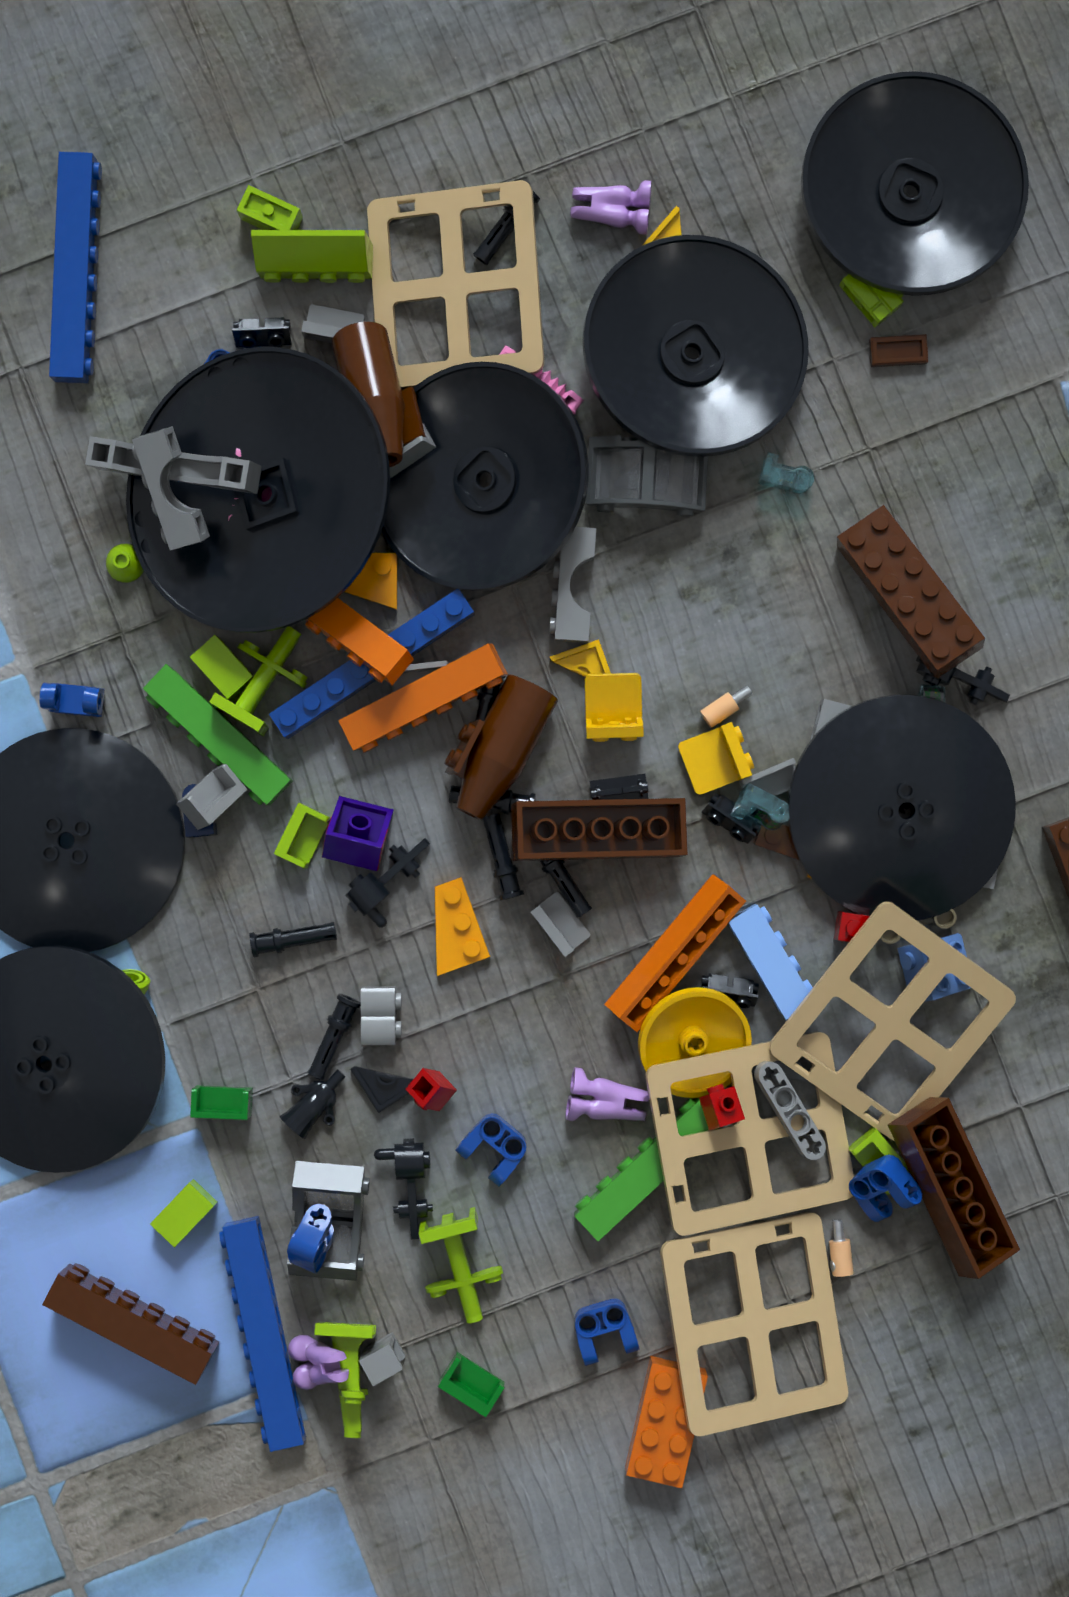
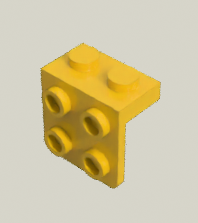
M589 674L585 677L587 739H592L595 742H605L609 738L634 741L637 740V737H644L642 681L640 674Z
M732 722L679 743L678 749L696 794L707 793L752 775L751 769H754L753 761L749 753L744 754L740 744L744 742L743 735L739 726L734 727Z

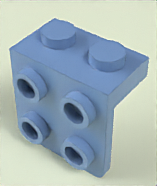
M959 933L941 937V939L967 957L963 939ZM913 945L897 948L906 985L912 981L928 960V956ZM949 973L943 977L925 1001L936 1000L970 989L971 987Z

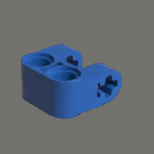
M43 683L40 690V707L48 710V712L102 717L105 689Z
M488 1114L470 1130L455 1151L464 1159H467L483 1140L504 1156L488 1176V1179L499 1187L524 1156L527 1143L525 1137L497 1114ZM488 1121L497 1122L500 1126L499 1132L489 1135L484 1130L485 1123ZM511 1139H517L522 1144V1148L516 1153H511L506 1149V1143Z
M885 1155L866 1164L849 1182L851 1194L855 1197L866 1215L874 1222L890 1217L893 1212L892 1203L885 1194L886 1191H889L897 1204L904 1209L913 1207L922 1200V1192L919 1185L903 1166L902 1162L893 1155Z
M314 1204L309 1207L298 1229L294 1232L287 1249L290 1263L315 1274L320 1270L334 1240L331 1211L327 1206ZM320 1213L323 1214L324 1219L314 1221L312 1216L318 1217Z
M605 1300L585 1306L576 1312L574 1318L575 1329L585 1366L599 1362L592 1337L618 1329L626 1354L640 1350L631 1318L625 1304L621 1300ZM612 1308H618L622 1311V1316L617 1320H611L607 1317V1312ZM585 1316H590L595 1320V1324L591 1328H583L579 1323L580 1320Z

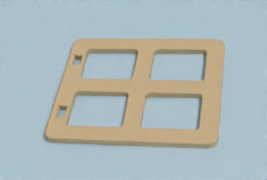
M519 180L380 198L370 202L367 208L369 239L373 244L372 289L374 319L376 323L383 325L387 329L401 388L415 387L427 377L441 370L469 362H497L520 368L530 374L538 373L542 370L545 361L533 190L526 181ZM500 191V200L485 202L483 193ZM415 202V211L400 213L399 204ZM506 205L513 206L516 266L508 269L466 273L462 213L467 210ZM439 215L443 274L440 277L394 282L392 277L389 223L396 219ZM517 289L520 302L522 350L518 353L472 357L468 297L472 294ZM444 298L449 349L448 359L446 361L400 366L398 363L395 306L398 303Z
M883 902L877 906L773 1037L769 1047L775 1058L885 1136L895 1141L888 1128V1124L929 1097H940L1014 1006L1016 996L1009 987L891 902ZM887 930L894 931L928 956L924 966L890 1006L883 1004L850 980V975ZM951 973L985 997L988 1002L956 1043L947 1049L911 1024L910 1019L943 977ZM833 997L841 998L875 1023L871 1032L842 1068L836 1072L797 1046L798 1040ZM893 1040H899L934 1065V1070L897 1114L891 1113L857 1088V1084ZM802 1056L813 1063L810 1071L796 1063ZM871 1105L882 1112L878 1120L865 1112Z
M822 1032L803 1034L798 1040L797 1046L832 1071H835L829 1037ZM771 1041L656 1064L649 1067L646 1072V1083L671 1226L679 1235H691L844 1201L853 1197L849 1190V1182L854 1177L842 1106L818 1087H816L818 1105L815 1108L807 1109V1112L817 1129L822 1130L824 1133L831 1180L827 1183L777 1194L773 1193L765 1143L769 1140L788 1137L789 1135L777 1116L760 1118L752 1077V1068L763 1061H780L770 1051ZM728 1071L731 1075L732 1086H735L745 1120L727 1127L680 1136L673 1106L671 1084ZM666 1097L669 1113L660 1116L657 1098ZM795 1115L791 1120V1127L795 1131L800 1130L804 1125V1119L801 1115ZM742 1147L745 1154L751 1198L741 1202L693 1211L684 1168L685 1159ZM681 1185L684 1201L676 1203L673 1186Z
M805 1212L669 1240L662 1245L660 1255L688 1430L695 1436H705L839 1405L846 1401L848 1397L846 1373L822 1221L817 1214ZM789 1224L790 1233L776 1235V1226ZM802 1237L811 1286V1298L807 1301L765 1309L755 1253L756 1247L767 1243ZM707 1241L708 1250L694 1253L692 1244ZM731 1251L734 1258L741 1313L738 1316L694 1325L684 1263L687 1260ZM815 1321L825 1376L824 1383L778 1394L769 1342L770 1331ZM745 1337L755 1393L754 1399L707 1410L697 1354L698 1348L707 1344Z

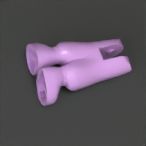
M644 180L635 192L623 185L573 188L572 198L579 201H590L591 207H571V218L599 222L617 228L632 225L639 234L647 235L652 181ZM626 207H637L641 209H638L636 211H629Z
M574 1067L570 1083L571 1094L593 1096V1099L585 1100L570 1095L566 1106V1120L575 1121L582 1114H586L594 1120L621 1119L645 1121L646 1111L625 1106L627 1099L649 1101L648 1091L621 1085L604 1078H596L590 1081L587 1079L582 1068Z
M299 1335L291 1340L288 1346L290 1357L297 1361H310L301 1364L293 1373V1382L298 1388L309 1390L317 1385L340 1383L348 1379L349 1369L340 1368L339 1361L347 1359L343 1351L333 1349L308 1335Z

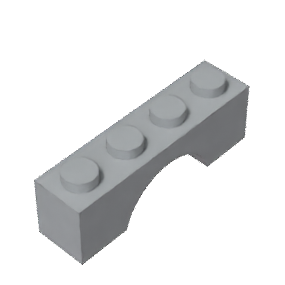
M173 426L132 439L133 455L140 462L143 471L142 481L144 486L150 491L152 510L155 516L159 517L162 526L161 536L165 544H168L170 550L201 542L210 537L201 509L184 505L175 497L171 490L169 472L174 461L182 454Z
M575 527L572 535L561 549L560 561H554L553 578H559L558 589H552L551 606H557L556 618L550 617L549 634L555 635L554 641L585 644L589 642L591 613L582 609L574 601L570 591V581L574 572L581 565L594 560L596 528Z

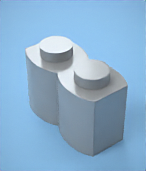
M367 986L361 988V1045H396L397 1038H402V1021L396 1020V1010L402 1009V993H396V986Z

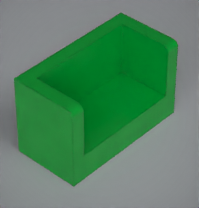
M196 1085L191 1090L190 1118L248 1120L252 1116L253 1088Z
M456 1352L438 1382L440 1389L484 1417H487L504 1390L505 1385L503 1380L459 1352Z

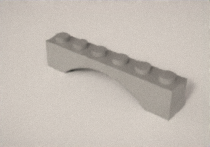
M90 436L85 465L99 470L142 476L143 473L140 462L133 455L132 443ZM182 453L171 466L169 481L257 494L262 466L249 460Z

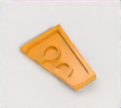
M372 553L362 571L344 593L397 610L398 556L396 553Z
M462 877L435 886L437 976L486 959L490 957Z

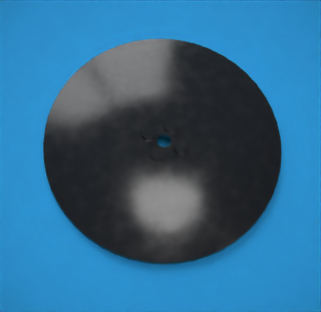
M254 347L237 350L219 356L189 373L161 400L148 419L140 436L173 426L182 453L222 456L249 460L259 464L262 468L257 494L169 481L173 494L181 503L191 508L201 509L210 537L201 542L170 550L168 544H165L162 539V526L159 517L155 516L152 510V497L149 489L143 484L142 476L128 474L126 492L127 521L138 560L151 583L168 602L188 617L203 624L226 631L259 633L289 627L306 620L326 608L352 584L373 553L386 518L390 493L389 458L380 424L362 393L350 380L322 360L303 352L277 347ZM236 448L241 450V457L236 455ZM270 487L272 496L268 501L263 502L261 498L262 492Z

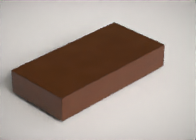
M927 334L871 337L869 339L871 367L922 365L928 363Z

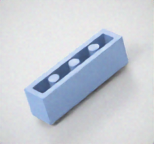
M753 904L736 914L730 920L728 926L781 1016L787 1020L813 987L808 980L802 981L798 971L801 970V967L793 955L788 957L783 949L787 944L779 931L774 933L770 927L769 922L773 920L764 906L759 908L758 904Z

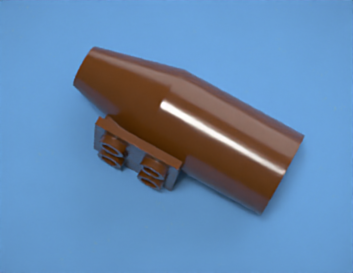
M376 322L350 324L340 329L332 339L337 368L362 393L372 408L386 442L389 467H393L402 461L404 446L419 436L426 437L415 391L412 386L401 391L387 329Z
M508 674L485 720H476L468 725L464 724L457 737L460 740L458 747L449 752L444 763L448 766L445 773L449 775L454 774L463 779L456 806L458 810L482 821L520 777L558 702L554 695L530 681Z

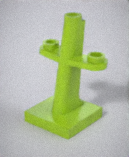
M286 627L266 658L257 653L260 648L245 640L243 644L239 643L237 648L262 663L236 704L216 692L209 702L216 709L223 710L243 725H248L264 737L269 727L264 721L255 717L253 713L277 674L279 673L302 688H305L307 685L306 680L308 677L295 669L290 673L282 668L302 634L291 627Z
M475 1207L470 1208L469 1217L455 1220L454 1213L442 1215L441 1225L428 1228L427 1221L423 1220L420 1222L419 1228L421 1244L443 1239L454 1276L453 1279L437 1281L426 1285V1293H430L431 1298H436L447 1294L446 1290L457 1288L467 1323H475L483 1319L474 1283L485 1280V1283L497 1282L502 1279L501 1274L503 1273L501 1266L490 1267L471 1273L461 1234L478 1229V1215Z
M331 1322L315 1323L314 1335L331 1336L333 1349L343 1351L346 1354L347 1359L339 1362L340 1368L349 1369V1377L346 1381L338 1383L344 1437L361 1438L362 1401H365L366 1395H368V1389L360 1388L359 1349L366 1339L376 1336V1325Z

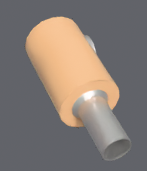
M748 686L733 696L727 692L700 710V713L709 727L713 728L739 710L737 704L753 693Z
M833 1220L834 1239L829 1241L832 1275L835 1277L850 1276L854 1274L850 1239L844 1238L842 1220Z

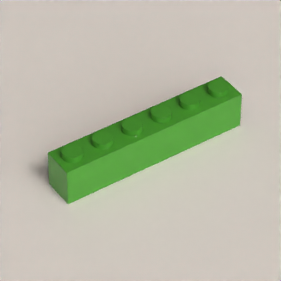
M165 664L144 686L143 689L148 693L145 698L157 709L162 706L169 713L166 718L177 728L182 725L189 732L186 737L198 748L201 745L210 751L207 756L217 766L227 764L238 779L251 790L248 795L259 805L263 802L266 805H271L293 782L289 776L168 664Z
M692 1098L688 1099L679 1108L681 1113L676 1117L680 1136L709 1130L699 1098H696L694 1101ZM656 1136L653 1139L650 1137L646 1138L637 1147L639 1152L632 1159L629 1156L623 1159L616 1167L619 1171L611 1178L608 1175L596 1185L598 1190L591 1197L585 1195L575 1205L577 1208L574 1212L576 1219L597 1241L603 1238L664 1181Z

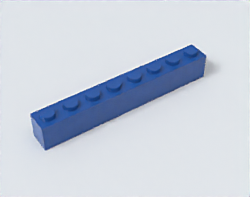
M59 152L49 368V377L54 382L89 384V375H93L94 371L93 359L90 358V347H94L95 333L94 330H91V319L96 317L95 302H92V291L96 292L97 276L93 274V266L98 263V247L94 246L95 236L99 235L100 230L99 219L96 218V208H100L101 204L100 191L97 190V180H101L102 166L93 153Z
M456 589L388 635L414 656L473 617L475 613L461 591ZM349 660L269 713L284 738L289 739L375 682L376 679L368 673L370 669L362 664L359 667Z
M255 1216L227 1222L222 1227L223 1231L219 1232L222 1248H227L229 1259L225 1260L228 1276H233L235 1287L231 1288L234 1304H239L241 1315H237V1322L240 1332H245L247 1343H243V1350L246 1360H250L252 1365V1371H249L251 1387L256 1388L258 1393V1399H255L257 1415L263 1417L264 1426L261 1427L263 1443L269 1445L270 1452L304 1445L306 1433L296 1386L293 1382V1372L260 1218Z

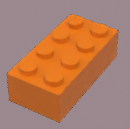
M650 1356L626 1459V1476L682 1488L694 1434L687 1428L678 1365L676 1361ZM700 1367L703 1392H705L708 1375L706 1369Z

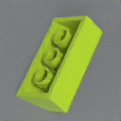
M251 230L256 272L266 282L278 283L281 282V279H292L293 282L306 283L309 282V279H320L321 282L334 283L337 282V279H348L352 283H363L365 279H372L373 244L365 230Z

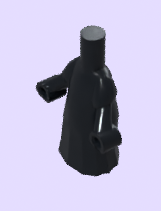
M337 1069L326 1082L314 1081L310 1085H293L291 1088L293 1095L307 1094L287 1112L280 1116L281 1120L303 1139H306L309 1131L324 1110L326 1115L323 1121L328 1126L332 1125L335 1122L333 1109L336 1103L335 1088L346 1076ZM295 1088L299 1089L298 1093L294 1091ZM327 1117H330L332 1121L328 1122Z

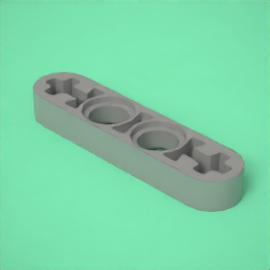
M771 1061L759 1063L754 1071L756 1082L802 1157L810 1160L820 1159L826 1151V1143L782 1068ZM765 1069L774 1070L771 1074L772 1079L775 1083L780 1084L782 1082V1085L774 1086L771 1080L764 1079L763 1076L766 1075ZM785 1090L789 1093L790 1100L787 1105L782 1107L777 1104L776 1097L780 1091ZM795 1115H801L804 1119V1125L800 1130L795 1131L791 1127V1120ZM806 1134L810 1141L817 1142L814 1146V1153L806 1150L809 1144L805 1138L800 1137L798 1139L799 1136Z

